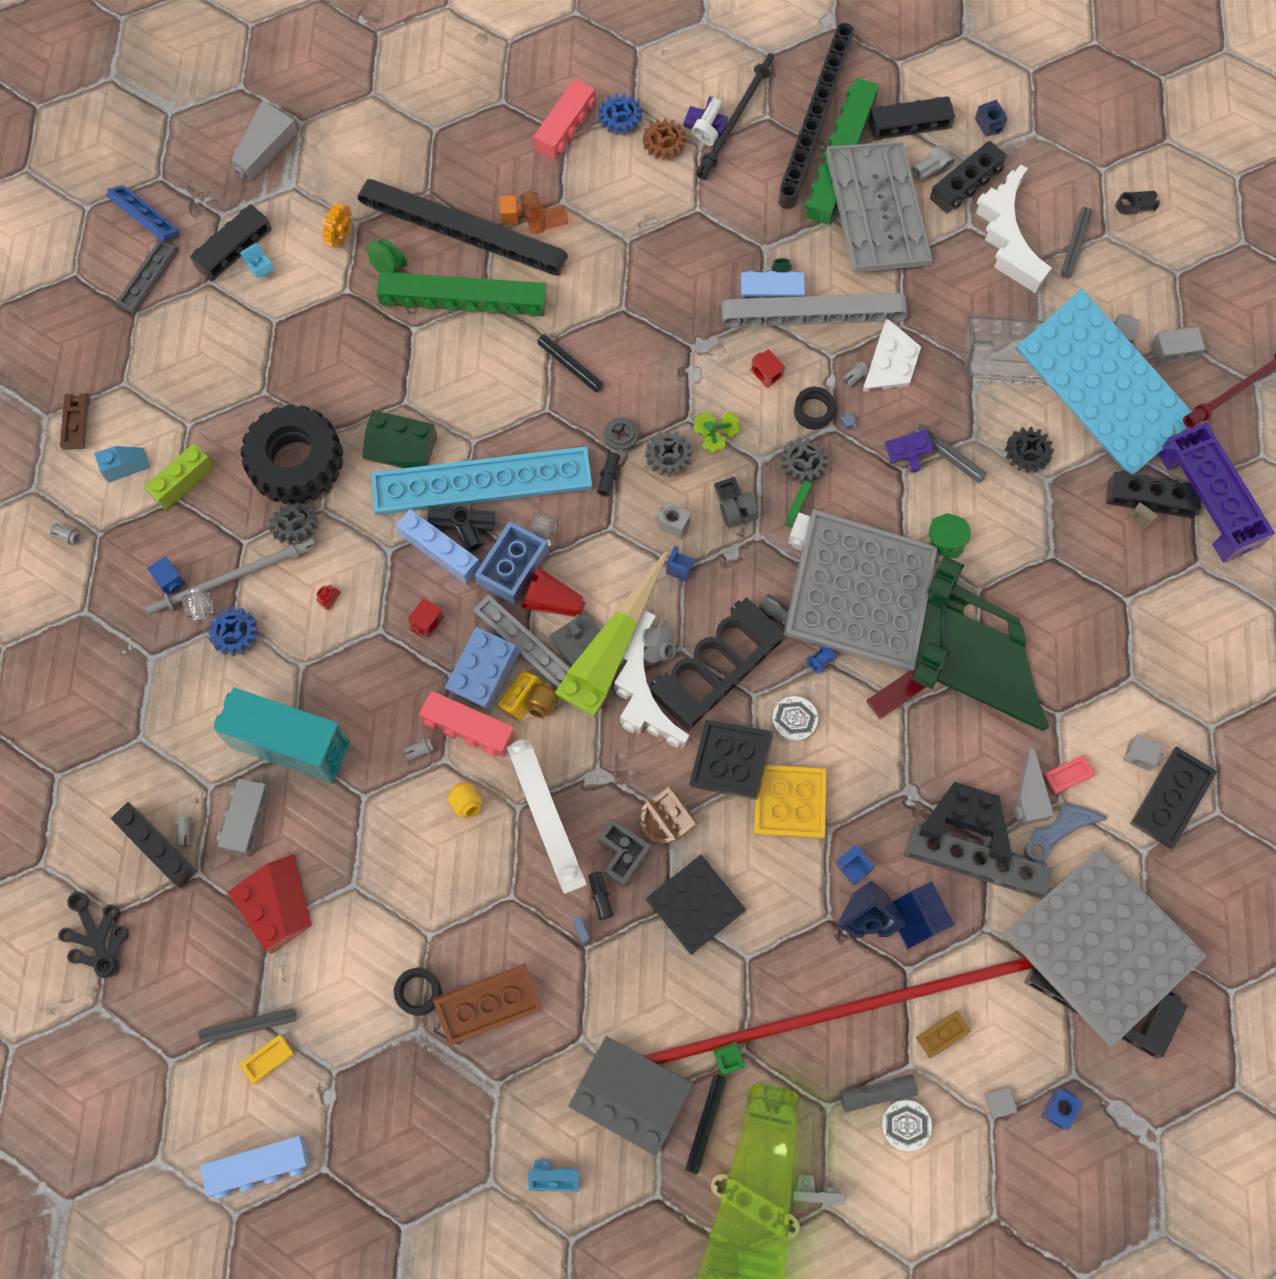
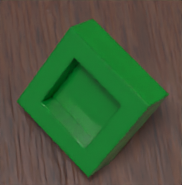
M737 1042L713 1049L722 1075L745 1068V1062Z

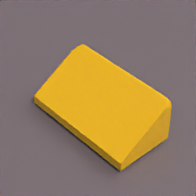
M523 670L497 707L520 721L528 711L525 701L531 688L534 685H541L543 682L539 677Z

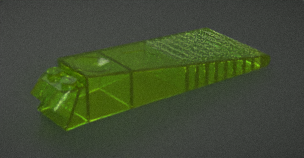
M764 1084L752 1085L747 1092L742 1123L696 1279H784L796 1136L795 1128L798 1111V1096L795 1092Z

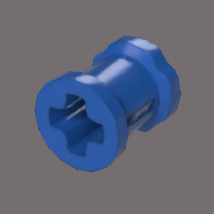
M820 646V650L812 657L809 656L806 661L813 671L820 674L823 672V668L837 657L832 649Z

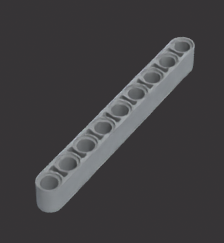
M902 293L729 299L721 303L722 324L726 327L885 322L886 319L892 322L902 321L908 317L906 295Z

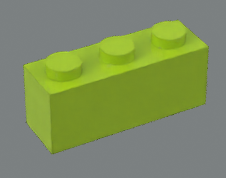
M193 443L144 487L150 496L166 511L215 467L209 457Z

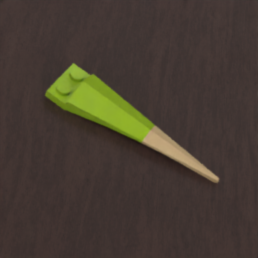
M667 552L660 557L567 671L566 676L555 692L558 698L595 718L607 698L629 642L667 558Z

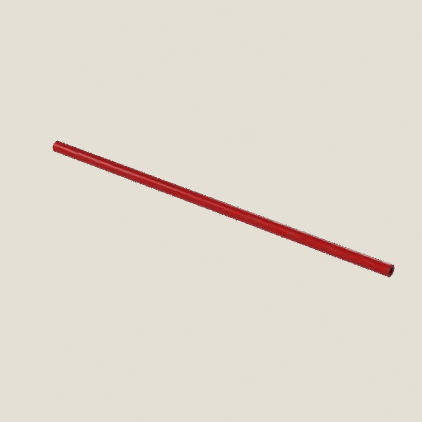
M1025 957L643 1056L657 1064H663L710 1052L713 1049L733 1042L741 1044L1032 968V965Z

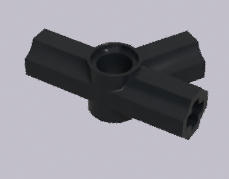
M464 506L456 508L429 507L427 522L437 528L455 529L465 549L468 552H473L484 545L478 531L494 532L495 512L469 510ZM460 516L467 518L464 522L456 521Z

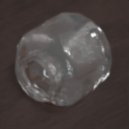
M202 587L189 589V594L182 597L185 616L191 618L192 621L210 618V614L214 612L211 593L202 591Z

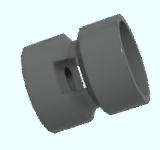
M750 492L738 495L736 500L729 498L719 503L723 520L728 528L741 525V521L747 523L758 519L757 506Z

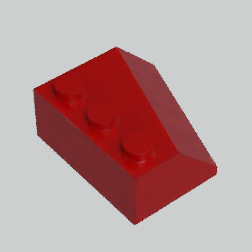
M294 854L266 864L227 891L265 951L273 954L312 926Z

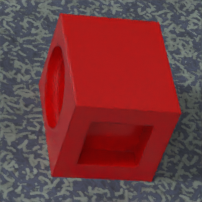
M769 349L763 353L756 354L752 359L751 372L766 388H769L783 377L785 366Z
M423 598L407 619L411 626L410 629L418 636L423 634L429 638L443 620L444 615L440 608Z

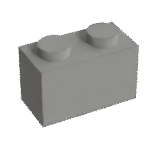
M1184 327L1175 331L1163 330L1157 333L1151 343L1157 366L1199 360L1205 351L1199 327Z

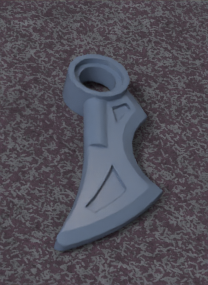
M1061 805L1060 814L1053 824L1034 829L1030 841L1024 847V855L1027 860L1032 862L1033 860L1044 861L1050 854V847L1083 826L1105 821L1107 817L1085 807ZM1031 846H1040L1043 850L1042 856H1034L1031 852Z

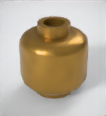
M542 683L531 688L525 704L531 715L537 718H544L553 713L559 698L555 694L552 685Z

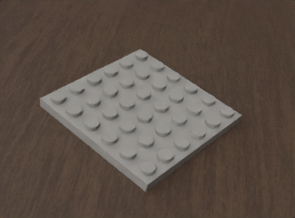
M812 509L809 515L783 635L901 670L914 671L929 596L927 590L931 584L938 547Z
M1101 848L1004 932V935L1110 1048L1207 957Z

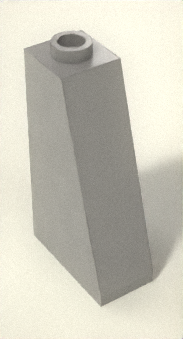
M263 100L231 159L235 173L240 178L245 177L252 182L296 136L298 131L294 120Z

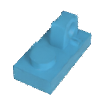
M535 1160L533 1170H528L529 1191L579 1192V1169L563 1167L550 1170L549 1160Z

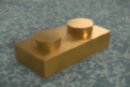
M955 1011L918 1035L916 1039L930 1059L969 1034L971 1030L959 1012Z

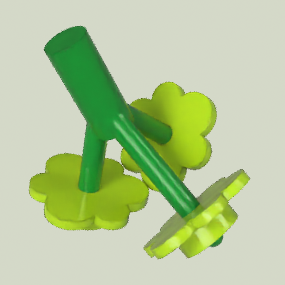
M707 411L702 412L701 416L695 417L696 423L693 429L696 433H701L705 437V442L702 444L703 449L710 450L712 453L726 448L725 442L727 439L725 436H721L717 429H721L729 437L740 432L739 418L731 411L721 418L723 424L715 425L716 418Z

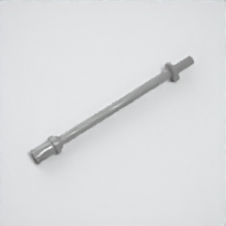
M310 535L307 541L302 539L300 544L292 542L291 545H287L285 549L175 595L170 596L165 592L163 593L165 599L146 606V612L150 615L167 607L174 611V604L287 557L297 559L299 558L298 555L317 547Z

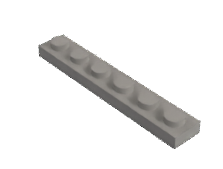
M488 595L473 609V612L502 639L516 645L521 650L519 655L557 689L570 668L497 601Z

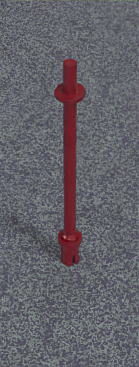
M1276 353L1271 362L1207 405L1202 403L1196 406L1193 412L1184 416L1183 422L1185 426L1193 428L1201 421L1211 418L1213 410L1276 368Z

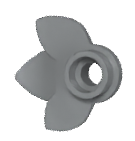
M662 620L657 630L647 628L643 631V642L647 647L644 652V658L650 663L658 661L668 662L676 655V646L671 642L673 632L667 621Z

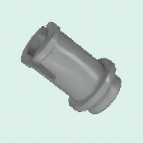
M862 361L856 362L854 368L843 376L841 380L844 384L848 382L846 386L851 388L862 376L865 377L869 369Z
M54 523L50 528V536L64 540L69 545L77 544L80 541L81 534L75 528L69 529L57 523Z
M425 737L420 742L403 747L404 753L412 752L406 755L408 761L424 754L431 755V752L435 751L431 739H425Z
M177 817L175 825H177L175 846H191V825H194L192 817Z

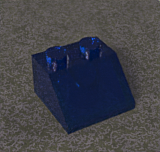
M932 882L893 901L906 921V926L898 930L907 949L937 936L955 925Z

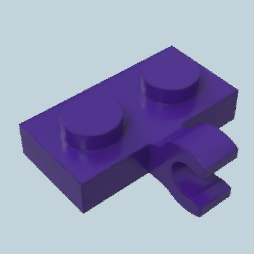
M709 96V98H708V101H707V104H706V109H707V107L709 106V104H710V102H711V100H712V98H713L712 96ZM690 106L684 120V127L692 129L695 122L702 118L706 109L703 110ZM717 114L711 125L718 132L719 136L728 121V116Z
M928 430L885 441L891 464L908 459L912 473L920 471L917 456L933 452Z

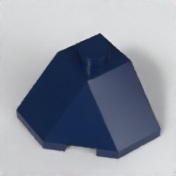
M870 881L853 893L838 922V926L854 938H864V934H878V937H889L906 926V921L888 893L873 881Z

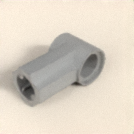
M939 145L926 158L912 165L911 170L917 181H924L937 172L944 173L949 170L955 160L942 145Z

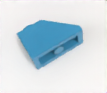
M113 446L94 453L99 470L108 483L150 468L143 448Z

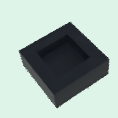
M735 477L714 483V489L719 501L729 498L736 500L737 496L742 494Z

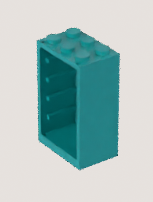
M235 687L232 688L231 693L226 695L222 713L214 721V731L230 748L332 784L351 742L337 722Z

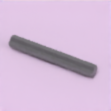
M1083 207L1080 211L1060 273L1062 277L1071 278L1092 214L1091 208Z
M919 424L914 429L913 433L928 430L932 447L936 452L976 482L980 483L987 475L985 471L925 426Z
M290 1008L200 1029L199 1040L202 1043L295 1022L296 1012Z

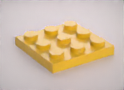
M766 765L758 800H755L754 835L824 839L826 769Z

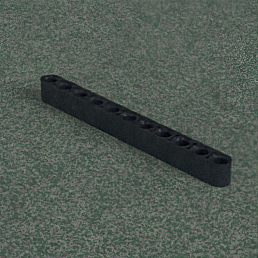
M839 24L834 33L780 187L778 202L784 209H791L797 203L851 47L854 28L851 24Z
M367 179L357 195V199L367 207L551 275H560L568 259V254L561 248L373 179Z

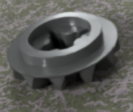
M627 418L613 419L604 429V439L608 446H612L615 450L623 449L625 451L626 448L633 447L638 439L637 426ZM624 428L625 436L618 440L616 433H620Z

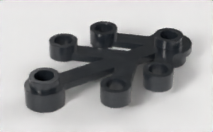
M74 892L69 896L67 904L71 910L78 912L88 936L75 933L74 930L66 927L59 931L58 937L65 943L74 942L93 948L97 958L84 955L83 951L79 949H72L69 951L67 959L73 964L82 963L94 967L95 973L101 978H111L119 969V961L116 955L122 941L126 940L129 936L128 929L123 926H116L113 929V939L107 952L103 944L112 921L119 917L120 910L114 905H107L103 910L104 916L97 931L88 910L89 897L82 892ZM83 899V905L78 907V900ZM114 908V915L109 917L108 911ZM121 929H123V930H124L123 936L120 937V938H118V937H117L118 931L121 930ZM69 931L70 937L64 939L65 932ZM78 952L79 958L74 961L73 955ZM107 962H110V969L105 971L104 965Z

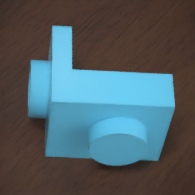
M258 243L240 252L248 269L257 279L267 276L270 271L275 269L273 263L264 254Z

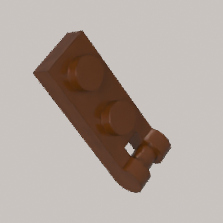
M88 393L80 394V396H74L73 394H65L60 438V447L63 450L85 448L88 406L90 405Z

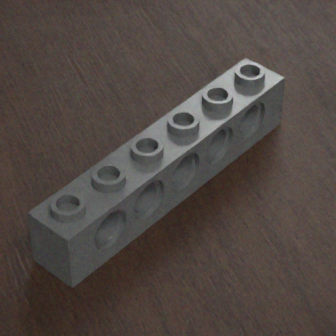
M923 824L914 825L910 831L904 853L905 857L1035 898L1042 899L1048 893L1053 868L1048 867L1044 861L1033 860L1032 862L1024 859L1023 855L1012 852V859L1007 863L988 857L990 845H987V847L978 845L976 840L970 838L962 840L955 838V834L943 831L940 841L919 835ZM927 841H935L938 845V850H931L927 845ZM952 847L960 851V858L952 856L950 852ZM980 855L984 861L983 865L976 864L973 856ZM997 862L1005 864L1006 872L998 870ZM1020 869L1028 871L1029 880L1021 877Z

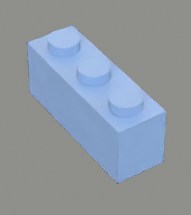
M796 271L741 272L740 299L804 297L805 295L804 273Z

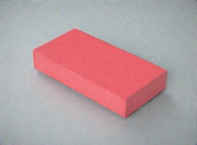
M1082 755L1044 773L1042 776L1054 796L1094 777L1095 773L1085 755Z

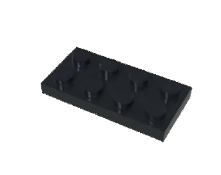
M1176 746L1171 751L1130 824L1166 847L1173 849L1217 771Z

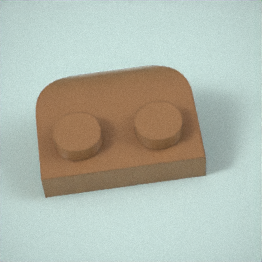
M668 786L654 799L647 801L641 809L640 827L645 836L651 841L659 843L674 842L698 825V822L672 786Z

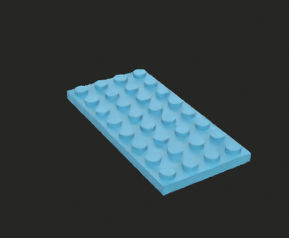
M1083 288L1015 347L1117 464L1129 474L1134 475L1159 453L1169 437L1179 434L1187 428L1183 418L1192 411Z

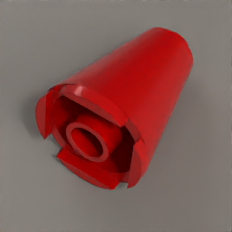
M537 566L521 608L576 617L577 613L582 614L586 602L582 601V595Z

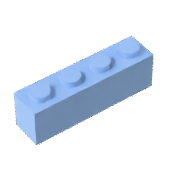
M410 509L396 524L401 537L463 583L468 585L474 578L480 567L479 559Z
M296 1136L200 1165L206 1196H215V1200L231 1196L230 1191L239 1188L240 1192L254 1189V1183L264 1181L265 1185L280 1181V1175L289 1173V1176L293 1177L305 1173L304 1168L311 1166L305 1136Z

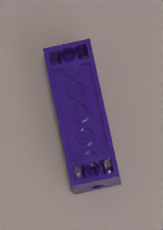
M1207 422L1169 437L1162 446L1163 449L1157 454L1168 471L1181 466L1221 533L1212 545L1223 563L1262 547L1275 534Z

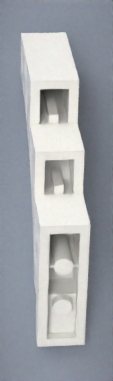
M529 739L515 741L511 746L507 747V750L563 893L565 894L587 885L557 813Z

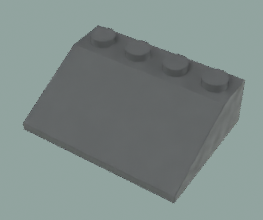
M606 1035L568 1107L657 1157L693 1083Z

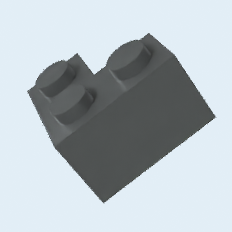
M611 819L598 838L601 846L615 854L604 870V875L622 889H625L650 853L651 845Z

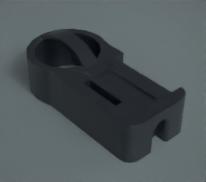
M1156 191L1124 192L1117 199L1115 205L1121 214L1130 215L1146 210H1153L1155 212L1160 206V201L1156 200L1158 197ZM1122 200H1127L1131 204L1125 206Z

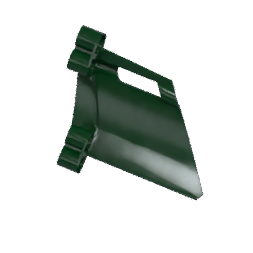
M943 556L927 590L929 596L921 632L917 667L911 680L932 690L937 681L1041 731L1048 729L1049 724L1042 710L1032 679L1025 650L1026 637L1020 619L956 584L965 565ZM971 604L1006 620L1009 636L966 617L963 612L964 607Z

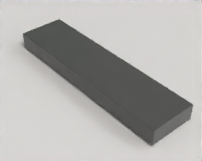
M159 239L116 301V306L135 315L179 252L178 248Z

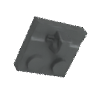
M586 611L552 633L550 638L569 665L572 666L601 629Z

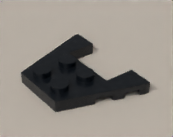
M957 782L951 785L919 832V835L940 841L946 822L990 836L991 843L988 857L1007 863L1012 859V851L1000 797Z

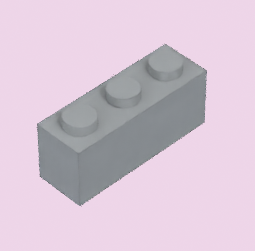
M238 779L237 784L233 785L231 790L232 801L230 807H227L224 813L225 824L223 830L221 829L217 836V843H219L218 847L220 849L251 857L270 793V789L266 784Z

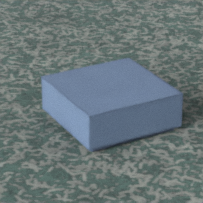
M582 917L573 919L572 921L581 944L589 943L590 937Z

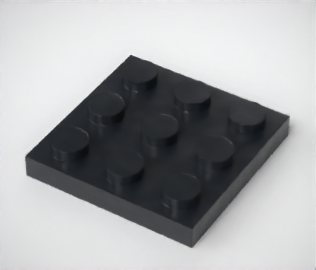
M706 720L689 785L692 788L758 800L774 735L773 732Z
M699 855L646 898V901L690 956L746 911V908L702 855Z

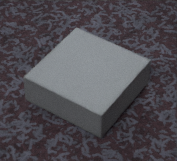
M1010 1087L984 1094L992 1119L1017 1113Z

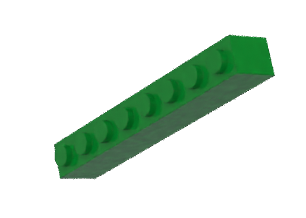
M856 78L854 85L849 86L846 97H849L848 101L844 100L841 107L842 117L838 116L835 123L836 133L832 132L829 139L831 146L857 145L860 143L871 108L877 96L879 84ZM826 148L823 155L824 165H819L817 171L818 181H813L811 193L813 194L812 197L807 198L804 209H807L806 218L829 225L837 201L827 164Z
M392 272L379 273L376 293L379 304L387 307L404 306L406 308L422 307L430 310L437 308L448 311H481L490 314H525L532 317L545 316L547 300L546 283Z

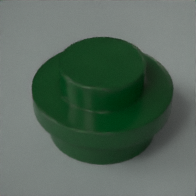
M778 258L773 261L771 270L775 272H789L792 270V264H790V260L787 258Z

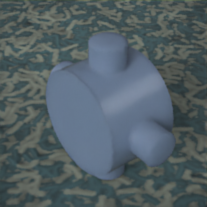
M854 414L840 416L839 420L842 421L843 430L856 428L857 424L855 423Z

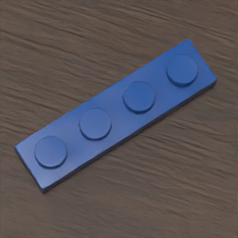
M121 185L107 190V197L157 236L158 239L164 242L179 237L180 230L126 186Z

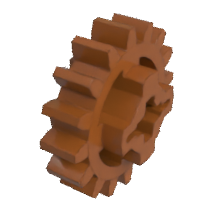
M664 118L663 122L656 119L655 125L650 122L649 128L644 129V149H648V155L654 153L655 159L662 156V160L665 161L666 157L669 156L672 160L674 154L680 156V150L684 151L685 129H681L680 123L674 125L673 119L670 123L667 122L666 118Z

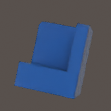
M674 545L666 564V574L687 581L695 559L678 553L679 547Z
M857 845L841 856L835 863L853 885L874 869L873 864Z

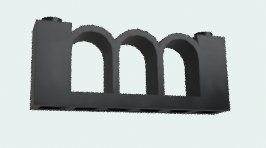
M747 597L742 602L738 600L731 607L730 617L723 619L717 626L716 637L704 638L698 642L694 650L693 659L686 658L680 660L672 668L671 676L667 672L662 677L658 675L650 684L651 695L688 731L784 641V632ZM728 628L741 630L758 648L743 660L722 639L721 634L724 630ZM712 648L718 650L736 667L722 682L700 661L699 655L705 649ZM687 669L696 671L714 690L698 703L678 683L676 677L681 671Z
M1032 965L1024 983L1079 1014ZM1169 992L1150 1010L1140 1032L1132 1028L1121 1039L1155 1059L1163 1058L1188 1005L1181 1001L1182 998Z

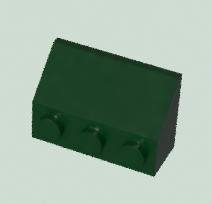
M372 410L365 429L362 457L366 460L399 468L427 466L437 439L435 425Z

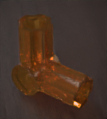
M528 190L520 195L527 219V228L531 233L540 234L545 228L568 224L567 210L564 205L543 209L537 192Z

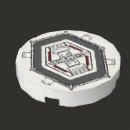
M791 696L784 698L777 704L773 711L772 723L780 737L787 741L799 742L813 734L817 727L818 714L810 701L803 697Z
M901 1100L891 1104L884 1112L881 1127L883 1136L889 1144L897 1150L909 1152L918 1150L927 1143L931 1136L932 1123L929 1114L923 1106L915 1101Z

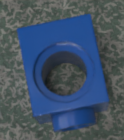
M164 556L147 568L164 593H176L186 584L167 556Z
M1066 1088L1054 1090L1041 1117L1061 1130H1069L1083 1103L1077 1100L1078 1096L1074 1092ZM1060 1101H1064L1067 1104L1068 1110L1065 1115L1061 1114L1058 1110Z

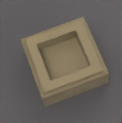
M1139 503L1129 517L1145 529H1148L1158 515L1142 503Z

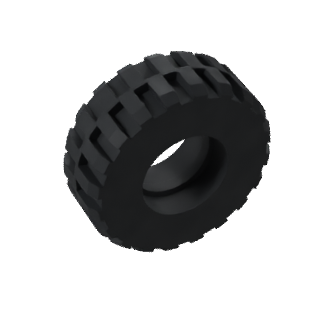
M285 405L286 407L282 408L275 407L272 411L261 414L256 422L253 421L248 427L249 432L244 434L242 439L244 446L242 445L240 449V455L243 459L242 465L257 491L262 495H267L270 500L274 502L281 500L283 504H292V502L306 503V500L311 498L314 500L320 497L319 494L323 491L327 492L332 487L331 483L337 481L340 475L338 469L340 470L343 466V449L332 423L328 418H323L322 413L319 411H310L309 407L303 405L299 407L294 405ZM303 442L311 446L310 454L299 465L280 467L274 464L277 452L289 443Z

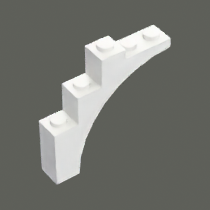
M1020 165L1016 171L1012 170L1009 173L1005 184L1001 183L997 190L991 187L987 194L983 193L977 201L979 206L976 214L990 222L986 228L988 233L985 240L999 249L995 256L997 261L994 267L1036 293L1047 280L1052 267L1042 261L1029 248L1016 222L1015 195L1028 169Z
M643 610L620 666H625L614 682L616 693L624 699H631L620 716V723L630 733L637 732L640 734L643 728L646 727L650 734L656 737L660 735L666 738V742L675 748L680 746L684 749L689 742V735L675 726L662 713L653 699L646 682L644 671V652L646 646L643 642V631L647 628L653 629L655 615Z

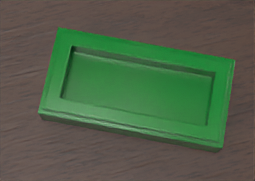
M806 480L803 482L787 515L786 526L793 528L798 512H801L810 493L811 482Z

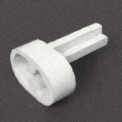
M716 97L712 98L704 115L695 122L692 128L693 134L707 146H713L719 136L718 132L711 126L722 107V101L720 99L717 100Z

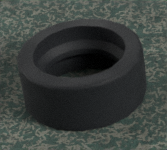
M814 386L802 390L795 401V419L801 426L807 429L817 430L826 427L834 416L836 406L834 397L829 391L821 387ZM817 399L827 406V412L822 417H810L803 412L802 404L806 400Z
M420 967L411 968L403 972L396 980L394 986V998L397 1005L406 1013L414 1016L426 1015L435 1009L433 998L442 995L438 978L429 970ZM416 977L426 979L432 987L431 998L422 1006L410 1005L404 998L405 985L409 980Z

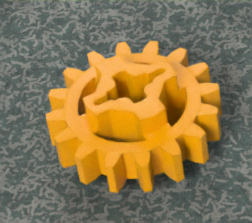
M338 202L334 204V208H330L329 214H326V218L322 222V225H324L322 229L324 233L322 236L323 244L336 249V247H340V243H344L345 237L348 236L352 228L350 225L352 221L350 206Z

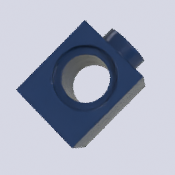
M997 99L980 105L975 116V120L985 137L1001 133L1008 119Z

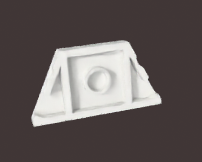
M889 319L885 320L864 384V392L881 387L882 390L891 389L892 387H909L921 346Z

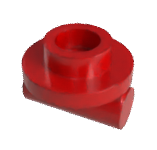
M332 585L322 586L316 594V601L324 609L329 610L341 592Z

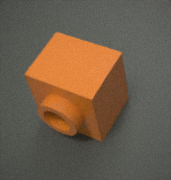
M516 195L499 196L502 225H517L518 216H522L521 203H517Z

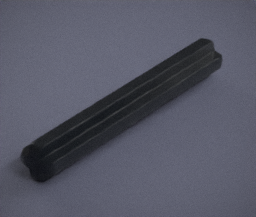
M542 334L538 338L539 346L594 392L598 393L603 388V382L546 334Z
M715 1074L686 1164V1171L693 1174H698L726 1084L727 1079L722 1075Z

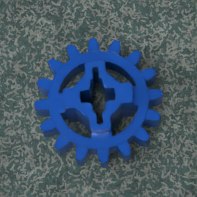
M624 93L622 97H619L618 94H615V98L608 96V102L602 101V107H599V122H602L603 128L608 127L609 133L614 130L615 135H618L619 132L626 135L627 130L632 133L633 127L638 128L639 122L642 121V107H639V101L633 102V96L626 98Z
M231 607L230 612L222 609L223 615L215 614L216 622H209L213 629L207 630L211 636L209 641L211 644H214L213 647L217 651L221 649L223 655H226L228 651L232 656H235L236 651L244 654L243 649L245 647L251 649L252 647L249 643L257 641L253 635L259 633L258 629L255 628L258 624L255 619H252L253 616L249 612L246 613L243 608H240L238 612L234 607Z

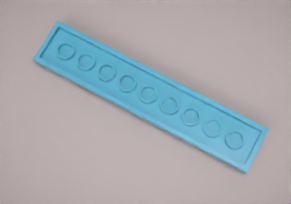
M587 447L371 472L375 515L408 512L410 509L416 511L429 509V507L441 508L592 489Z

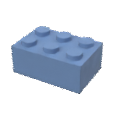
M509 521L475 574L477 585L516 605L530 583L536 567H540L549 553L548 541Z
M475 627L445 688L491 711L521 650L516 645Z

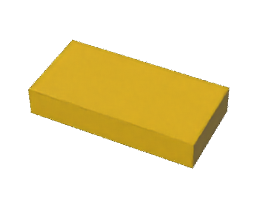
M279 1034L239 1065L252 1085H256L293 1057L295 1053L284 1036Z

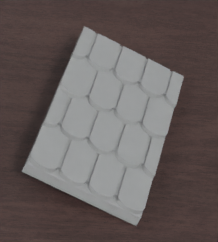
M903 141L827 147V164L854 273L931 266L933 260Z

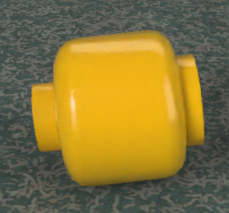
M458 783L454 785L448 796L450 806L459 817L471 818L481 810L482 797L471 783Z

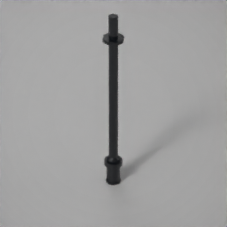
M768 53L762 64L755 65V77L710 153H705L702 157L703 161L695 172L699 179L706 180L712 168L718 164L717 156L758 85L762 79L769 78L771 72L768 68L775 58L773 54Z

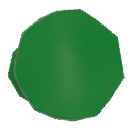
M387 239L372 240L366 247L369 261L379 273H396L398 268L407 267V259L404 254Z
M946 513L933 518L929 527L928 534L931 538V545L938 547L937 551L948 558L959 557L963 553L965 545L971 539L969 524L964 518Z

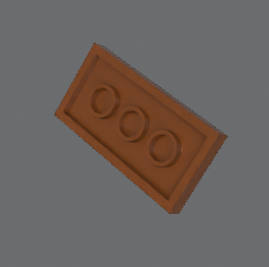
M525 963L433 998L449 1046L542 1011Z

